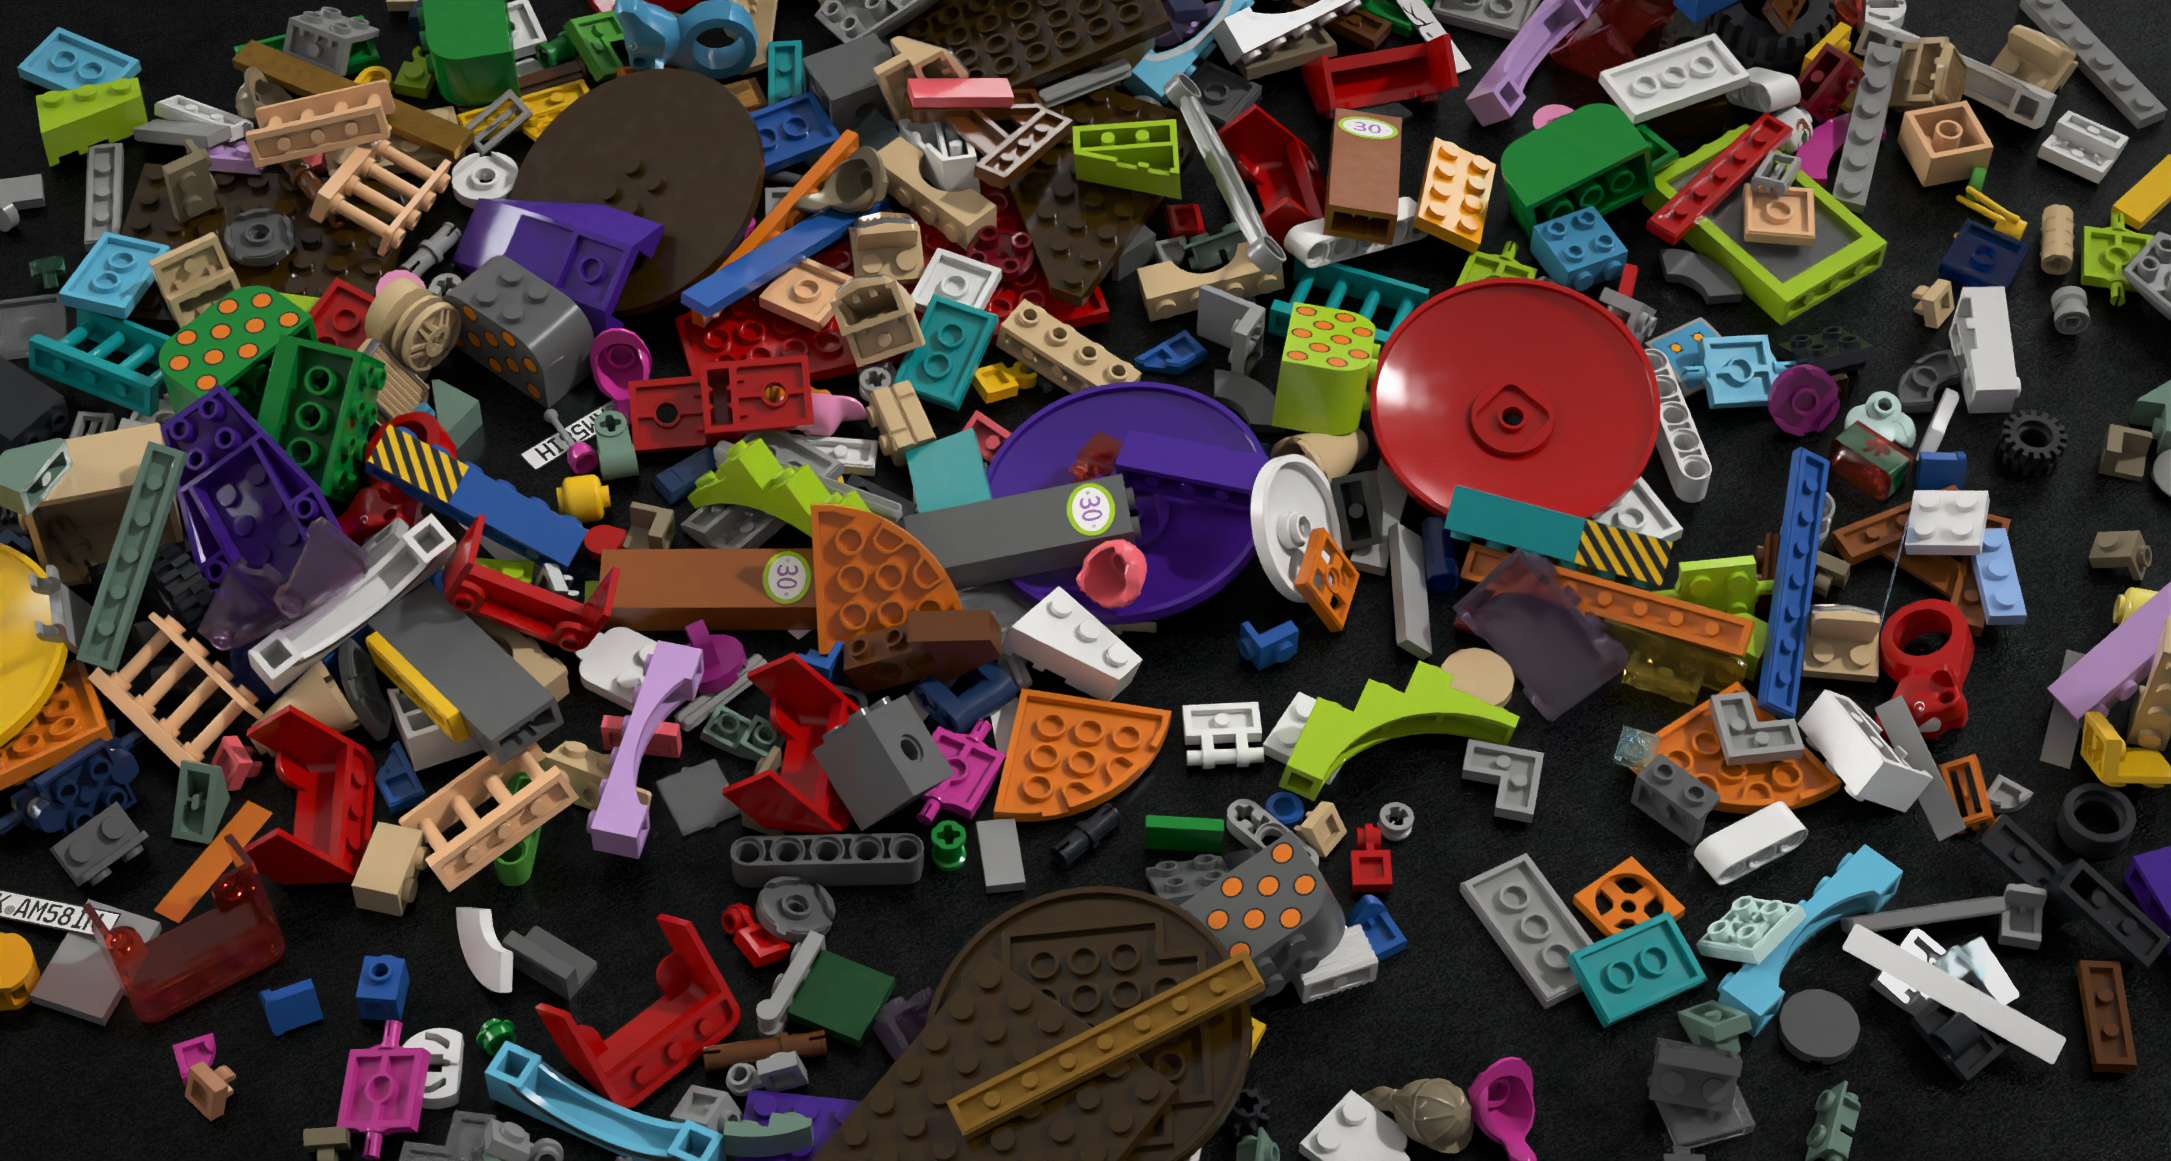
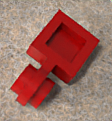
M1365 823L1364 827L1356 828L1357 850L1351 851L1350 854L1352 893L1392 892L1390 850H1381L1380 827H1373L1372 823Z
M736 903L728 906L726 911L723 912L722 925L729 934L735 935L734 943L755 968L787 958L791 946L786 941L778 939L766 931L761 923L756 924L754 912L748 905Z

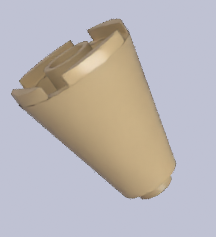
M1359 427L1354 432L1345 435L1309 432L1289 436L1274 445L1270 454V460L1290 454L1304 456L1319 467L1333 489L1331 478L1347 475L1367 455L1369 449L1368 438Z
M319 660L252 726L289 704L340 734L356 729L362 723L350 707L346 696L322 660ZM251 739L261 756L268 752L272 758L276 757V752Z

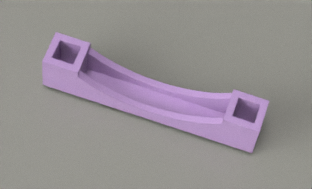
M1544 0L1465 100L1483 127L1513 116L1526 99L1523 89L1538 64L1567 33L1580 22L1587 20L1601 0Z
M658 640L654 653L647 654L643 667L644 681L642 685H636L632 697V706L634 707L631 716L626 715L622 723L621 738L623 739L620 747L615 746L611 753L609 767L612 770L609 778H603L600 783L598 792L599 806L597 810H591L588 817L586 831L591 834L593 850L639 859L650 829L648 805L640 804L636 793L640 763L649 741L666 717L686 700L694 702L704 674L703 649Z

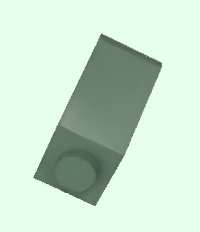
M56 438L5 450L0 455V506L28 517L73 465L66 440Z

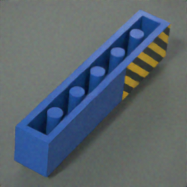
M390 424L388 425L367 461L366 474L381 482L387 481L392 483L404 494L470 528L479 514L485 516L483 536L531 561H535L536 564L542 567L544 563L558 564L562 575H565L588 532L587 529L582 527L583 525L578 519L567 514L561 516L550 510L546 502L539 498L530 497L529 499L516 492L517 489L505 480L498 479L495 481L484 475L483 470L477 465L470 462L462 463L450 457L451 454L445 448L436 444L428 445L418 440L417 435L405 427L399 426L396 428Z

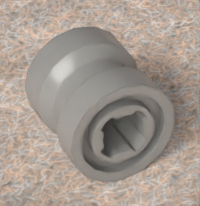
M2066 286L2056 290L2051 297L2052 308L2055 312L2054 323L2056 330L2066 335H2074L2085 331L2090 325L2089 311L2086 308L2088 304L2086 292L2077 286Z

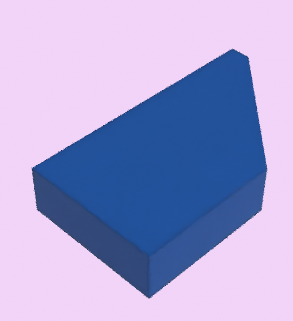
M1184 330L1134 359V367L1141 371L1180 375L1206 360L1207 350Z
M399 741L392 744L390 748L391 753L385 765L380 768L375 777L376 787L391 815L422 803L427 799L426 793Z

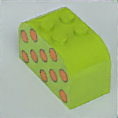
M1299 302L1293 303L1281 361L1271 426L1327 435H1345L1358 429L1361 413H1369L1372 380H1375L1380 344L1374 343L1376 328L1369 319L1346 310Z

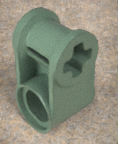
M617 411L602 412L596 417L594 422L602 480L608 481L639 475L634 444L631 443L625 416Z

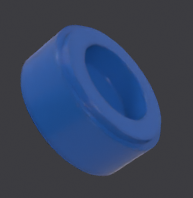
M1278 792L1269 797L1265 810L1291 831L1294 830L1296 825L1302 823L1304 804L1293 793Z

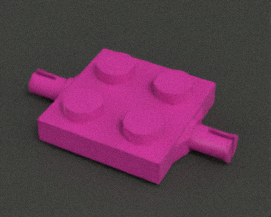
M978 719L968 735L953 733L939 726L933 733L932 738L955 774L920 797L926 802L916 816L922 824L925 821V825H931L940 809L949 810L970 820L973 818L1003 770L1006 754L989 748L983 742L992 728L988 721L985 720L983 724V719Z
M395 1020L385 1021L382 1044L369 1049H350L336 1127L346 1126L351 1133L366 1134L362 1158L367 1160H380L383 1136L392 1133L418 1132L431 1053L424 1048H404L399 1046L403 1023Z

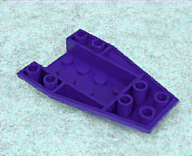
M479 198L452 262L471 275L495 255H503L510 258L573 300L588 319L593 331V337L595 338L602 331L611 328H623L624 323L613 317L612 313L637 254L652 259L665 226L606 205Z
M218 384L160 426L165 446L188 453L176 491L194 563L200 568L201 575L207 578L210 583L208 585L210 589L215 592L217 596L215 600L220 603L221 610L219 611L222 613L228 629L233 630L282 614L292 607L295 601L345 561L351 545L318 485L223 386Z

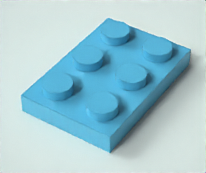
M57 27L17 69L19 77L52 91H64L79 88L86 84L98 85L113 82L120 78L131 79L141 71L139 60Z
M104 232L58 293L60 305L127 319L155 280L148 261L171 251L170 246Z

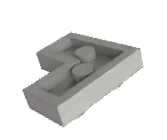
M1748 692L1711 695L1709 707L1727 766L1802 758L1804 746L1795 718L1757 722Z
M1468 739L1461 778L1499 785L1494 811L1495 817L1532 823L1544 753Z

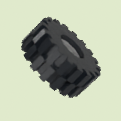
M167 542L156 550L143 594L147 600H150L153 605L151 607L155 613L158 612L163 619L168 615L172 616L186 629L182 636L189 642L192 638H195L221 621L222 613L219 611L221 606L215 600L217 596L208 586L210 583L207 578L201 575V570L197 564H193L191 557L187 553L183 554L182 549L178 545L174 546L172 542Z

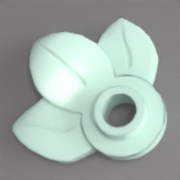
M1886 391L1875 392L1867 399L1866 404L1853 407L1848 412L1844 423V430L1855 423L1879 440H1865V444L1871 446L1867 448L1869 452L1878 449L1873 456L1884 451V448L1886 449L1893 440L1897 444L1910 449L1916 437L1915 425L1910 417L1901 412L1902 408L1899 399ZM1878 404H1885L1890 410H1881Z

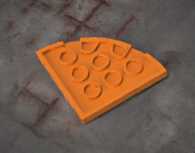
M831 503L810 504L819 654H829L836 641L844 643V640L907 623V612L963 610L957 591L944 568L935 556L905 529L888 519L855 507Z
M75 659L65 664L54 691L38 714L16 736L0 747V791L11 785H20L27 782L33 775L54 767L98 738H102L106 742L113 739L94 684L88 679L90 673L85 662Z
M1737 681L1716 695L1748 691ZM1749 693L1757 722L1777 720L1772 714L1757 708V700ZM1710 699L1625 752L1622 761L1638 775L1657 755L1663 754L1721 796L1719 803L1712 810L1728 813L1754 814L1778 801H1783L1790 810L1805 807L1839 791L1842 783L1805 746L1803 756L1799 759L1727 766L1710 711Z
M1021 688L994 807V820L1015 818V822L1054 820L1081 813L1110 800L1129 787L1150 766L1166 738L1171 721V711Z

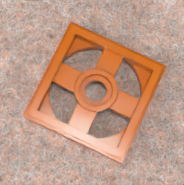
M1324 527L1312 529L1294 585L1331 633L1342 631L1360 574ZM1322 551H1325L1330 556L1328 564L1321 556ZM1315 572L1320 576V590L1313 583ZM1328 573L1332 577V585L1329 583ZM1333 595L1338 600L1334 609L1330 605Z
M1632 856L1575 894L1572 902L1606 937L1623 931V929L1616 927L1621 923L1633 924L1635 926L1651 919L1644 912V907L1654 900H1657L1663 906V913L1670 912L1674 921L1683 917L1685 907ZM1625 877L1634 878L1643 888L1634 894L1624 893L1615 883ZM1601 893L1613 904L1612 909L1602 916L1595 902V897ZM1631 902L1635 905L1636 910L1632 913H1627L1622 910L1621 904Z

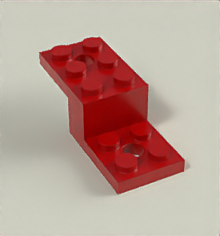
M808 355L699 363V376L628 381L632 437L636 454L704 449L707 446L714 448L722 440L736 444L742 439V434L814 428ZM778 386L784 390L785 397L780 402L772 403L765 398L764 393L767 388ZM669 406L677 411L678 415L673 422L663 423L659 421L657 413L662 407Z

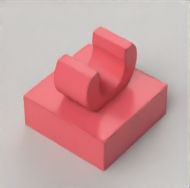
M237 735L223 736L211 762V765L222 767L228 791L240 790L246 777L254 778L258 776L263 766L261 761H252L251 757L255 750L253 747L243 746Z

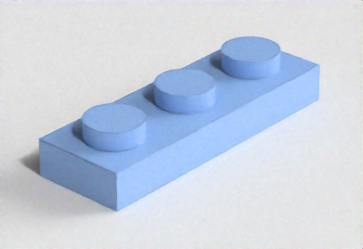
M2006 528L1985 529L1981 555L1970 556L1986 624H2024L2027 614Z

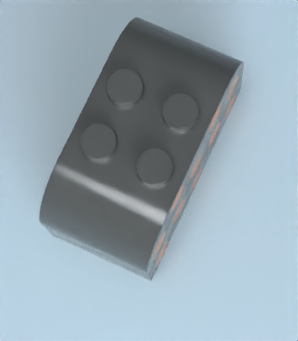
M503 255L493 256L442 297V300L455 307L461 316V330L454 346L547 409L592 373L590 352L594 337L591 325L585 314L564 293L510 258Z
M1289 831L1179 905V907L1195 916L1209 928L1225 946L1231 957L1247 951L1266 986L1265 991L1248 999L1250 1006L1257 1004L1267 996L1278 994L1288 982L1299 976L1300 973L1305 974L1312 971L1319 964V961L1336 949L1345 931V916L1340 904L1321 872L1292 831Z

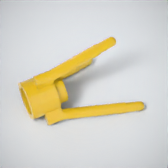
M1971 186L1966 187V192L1993 211L1961 195L1956 196L1958 202L1997 222L1992 234L1998 237L1996 239L1955 233V239L1991 245L2005 250L2008 244L2017 247L2028 222L2021 220L2020 216L2007 211Z

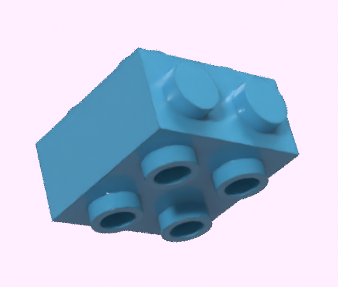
M1594 206L1533 226L1530 251L1550 278L1555 279L1559 285L1575 291H1584L1593 285L1607 280L1611 281L1622 276L1628 250Z

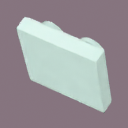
M1743 896L1733 902L1732 909L1708 927L1707 933L1696 945L1703 956L1759 965L1807 916L1802 905L1783 903L1780 900L1770 901L1756 899L1752 896Z

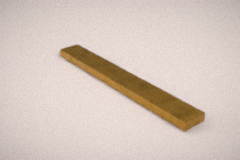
M251 40L232 59L233 68L245 73L247 68L257 67L268 82L281 86L283 89L302 97L361 85L254 40ZM393 98L396 107L395 112L385 115L388 125L392 127L391 134L453 160H456L475 140L474 131Z
M1244 951L946 1102L965 1141H968L1265 991V983L1247 951Z

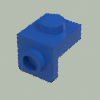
M1290 620L1259 635L1249 621H1246L1240 625V636L1237 641L1241 655L1246 660L1250 659L1258 671L1277 662H1285L1293 654L1297 653L1299 630Z

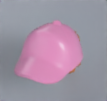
M772 386L769 397L770 402H780L785 397V392L781 387ZM811 387L814 428L798 430L807 436L830 437L841 422L864 420L867 418V414L863 405L852 397L834 396L827 390H817Z

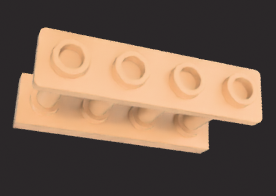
M383 79L256 108L255 116L260 129L247 131L245 138L255 168L390 138L391 132L385 115L394 113L396 107L388 81Z
M388 138L358 145L317 192L309 215L310 218L322 223L330 213L334 215L339 213L382 237L377 254L383 257L391 247L397 249L406 234L405 230L409 229L412 231L421 217V211H429L436 199V193L442 194L446 190L451 180V176L447 173L452 163L445 159L434 171L393 148ZM385 158L426 182L419 189L378 166L376 159L383 160ZM370 176L411 200L403 207L361 183V177L367 178ZM354 194L395 217V220L389 226L346 202L345 195L352 196Z
M153 611L148 618L160 630L119 673L114 671L110 675L100 667H97L88 679L179 768L182 760L201 763L200 761L205 757L203 755L204 751L243 710H246L257 719L263 715L254 705L259 699L242 684L236 688L230 682L234 675L219 661L212 665L206 659L210 652L194 638L188 642L182 636L186 629L172 616L168 615L163 619ZM172 640L184 653L143 696L138 694L135 698L128 692L132 687L130 683ZM196 663L208 676L167 719L163 717L158 721L152 715L156 710L154 706ZM220 686L233 699L191 743L187 741L183 745L176 738L180 734L179 728Z
M537 742L502 766L487 755L399 819L398 822L403 827L423 830L425 843H429L435 851L425 860L449 892L579 799L556 765L546 772L540 767L538 763L545 758V754ZM524 771L532 782L512 795L506 788L507 783L514 774ZM493 796L499 803V806L480 819L474 809ZM461 819L467 829L447 842L441 833Z

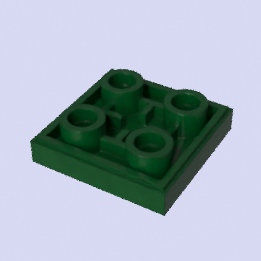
M823 949L787 1010V1019L816 1031L824 1029L826 1035L860 1048L893 991L895 978Z

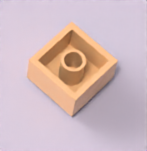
M1967 100L1905 112L1897 139L1923 187L1969 179L1975 166L1988 168L1994 148Z

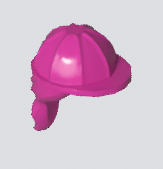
M611 328L602 331L594 338L590 352V365L599 390L614 400V411L620 412L625 416L629 428L631 426L628 381L649 380L652 359L645 343L634 332L624 328Z
M1507 1057L1500 1059L1490 1065L1486 1071L1478 1073V1076L1468 1089L1469 1104L1472 1107L1471 1118L1491 1140L1503 1145L1510 1161H1537L1535 1153L1525 1141V1137L1532 1127L1535 1114L1531 1068L1521 1058Z

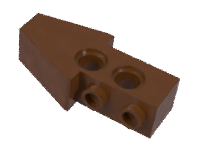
M990 610L907 612V623L844 640V672L864 695L929 676H934L941 683H944L1002 657L1001 626Z

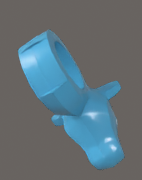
M615 0L614 13L622 27L631 68L638 71L663 69V66L668 64L700 73L710 78L725 79L738 75L749 68L756 57L758 36L751 14L738 3L730 0H708L698 3L679 18H676L663 7L647 3L644 0ZM713 28H727L740 35L736 42L723 48H708L696 41L698 35Z

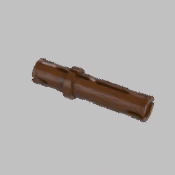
M301 158L278 163L290 176V182L293 186L302 190L314 204L317 192L324 186L317 177V171L314 167L306 164ZM330 213L327 216V220L334 228L345 225L338 215H341L339 213L335 215ZM341 215L346 221L349 220L345 216Z
M824 1029L788 1035L786 1031L779 1032L777 1037L702 1046L705 1072L731 1068L737 1063L756 1065V1061L769 1058L778 1052L788 1053L796 1051L799 1058L827 1056Z

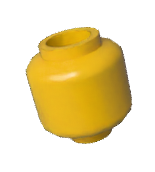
M596 475L567 477L563 480L562 487L556 488L560 515L567 514L573 516L581 523L600 521L604 516V508L611 507L608 485L601 486L600 479Z

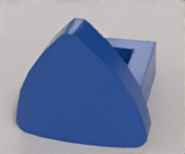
M1952 451L1951 453L1919 452L1915 477L1916 489L1941 490L1955 484L1959 491H1962L1967 472V459L1964 451Z
M1372 895L1363 896L1352 909L1345 925L1348 928L1358 924L1362 926V930L1365 932V936L1368 938V942L1371 944L1378 962L1406 949L1407 939L1390 917L1384 904Z
M311 978L272 992L270 988L258 992L270 1028L276 1037L285 1034L284 1032L323 1019Z

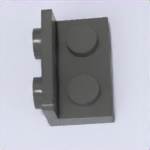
M1659 754L1636 776L1631 803L1692 846L1701 837L1706 816L1719 803L1721 796L1663 754Z
M116 801L51 847L50 851L77 887L86 881H89L93 887L112 873L108 866L118 858H121L126 863L142 852L144 848L140 843L149 836L145 830L141 833Z

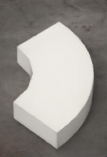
M1946 387L1916 457L1917 461L1919 452L1937 451L1952 413L1959 401L1958 392Z
M456 907L460 945L470 970L486 988L498 993L512 992L513 952L505 949L497 940L492 923L491 909Z

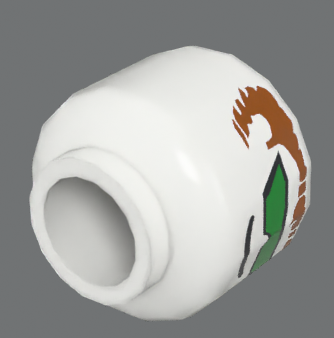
M1789 106L1777 110L1772 115L1793 128L1792 136L1778 149L1781 153L1787 155L1794 154L1799 147L1812 138V117L1804 108Z

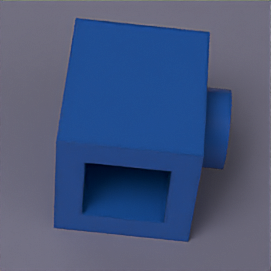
M392 955L364 957L355 996L360 1018L401 1021L410 982L405 959Z

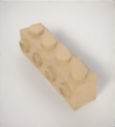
M1026 299L1001 324L996 346L1071 394L1101 385L1139 382L1142 373L1135 369L1133 365L1122 361L1105 350L1100 344L1092 342L1076 332L1072 326L1062 323L1048 314L1043 308L1035 306Z

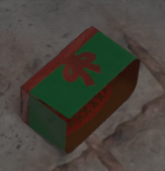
M1857 420L1833 438L1827 460L1830 461L1829 468L1876 500L1885 501L1907 480L1914 456Z

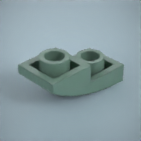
M720 703L699 739L719 749L759 762L761 757L766 758L773 746L781 748L786 740L766 719L755 715L751 721Z
M771 1112L768 1127L761 1126L759 1123L751 1120L739 1122L727 1120L723 1133L725 1155L767 1157L788 1154L811 1147L814 1141L813 1120L796 1112H785L784 1114Z

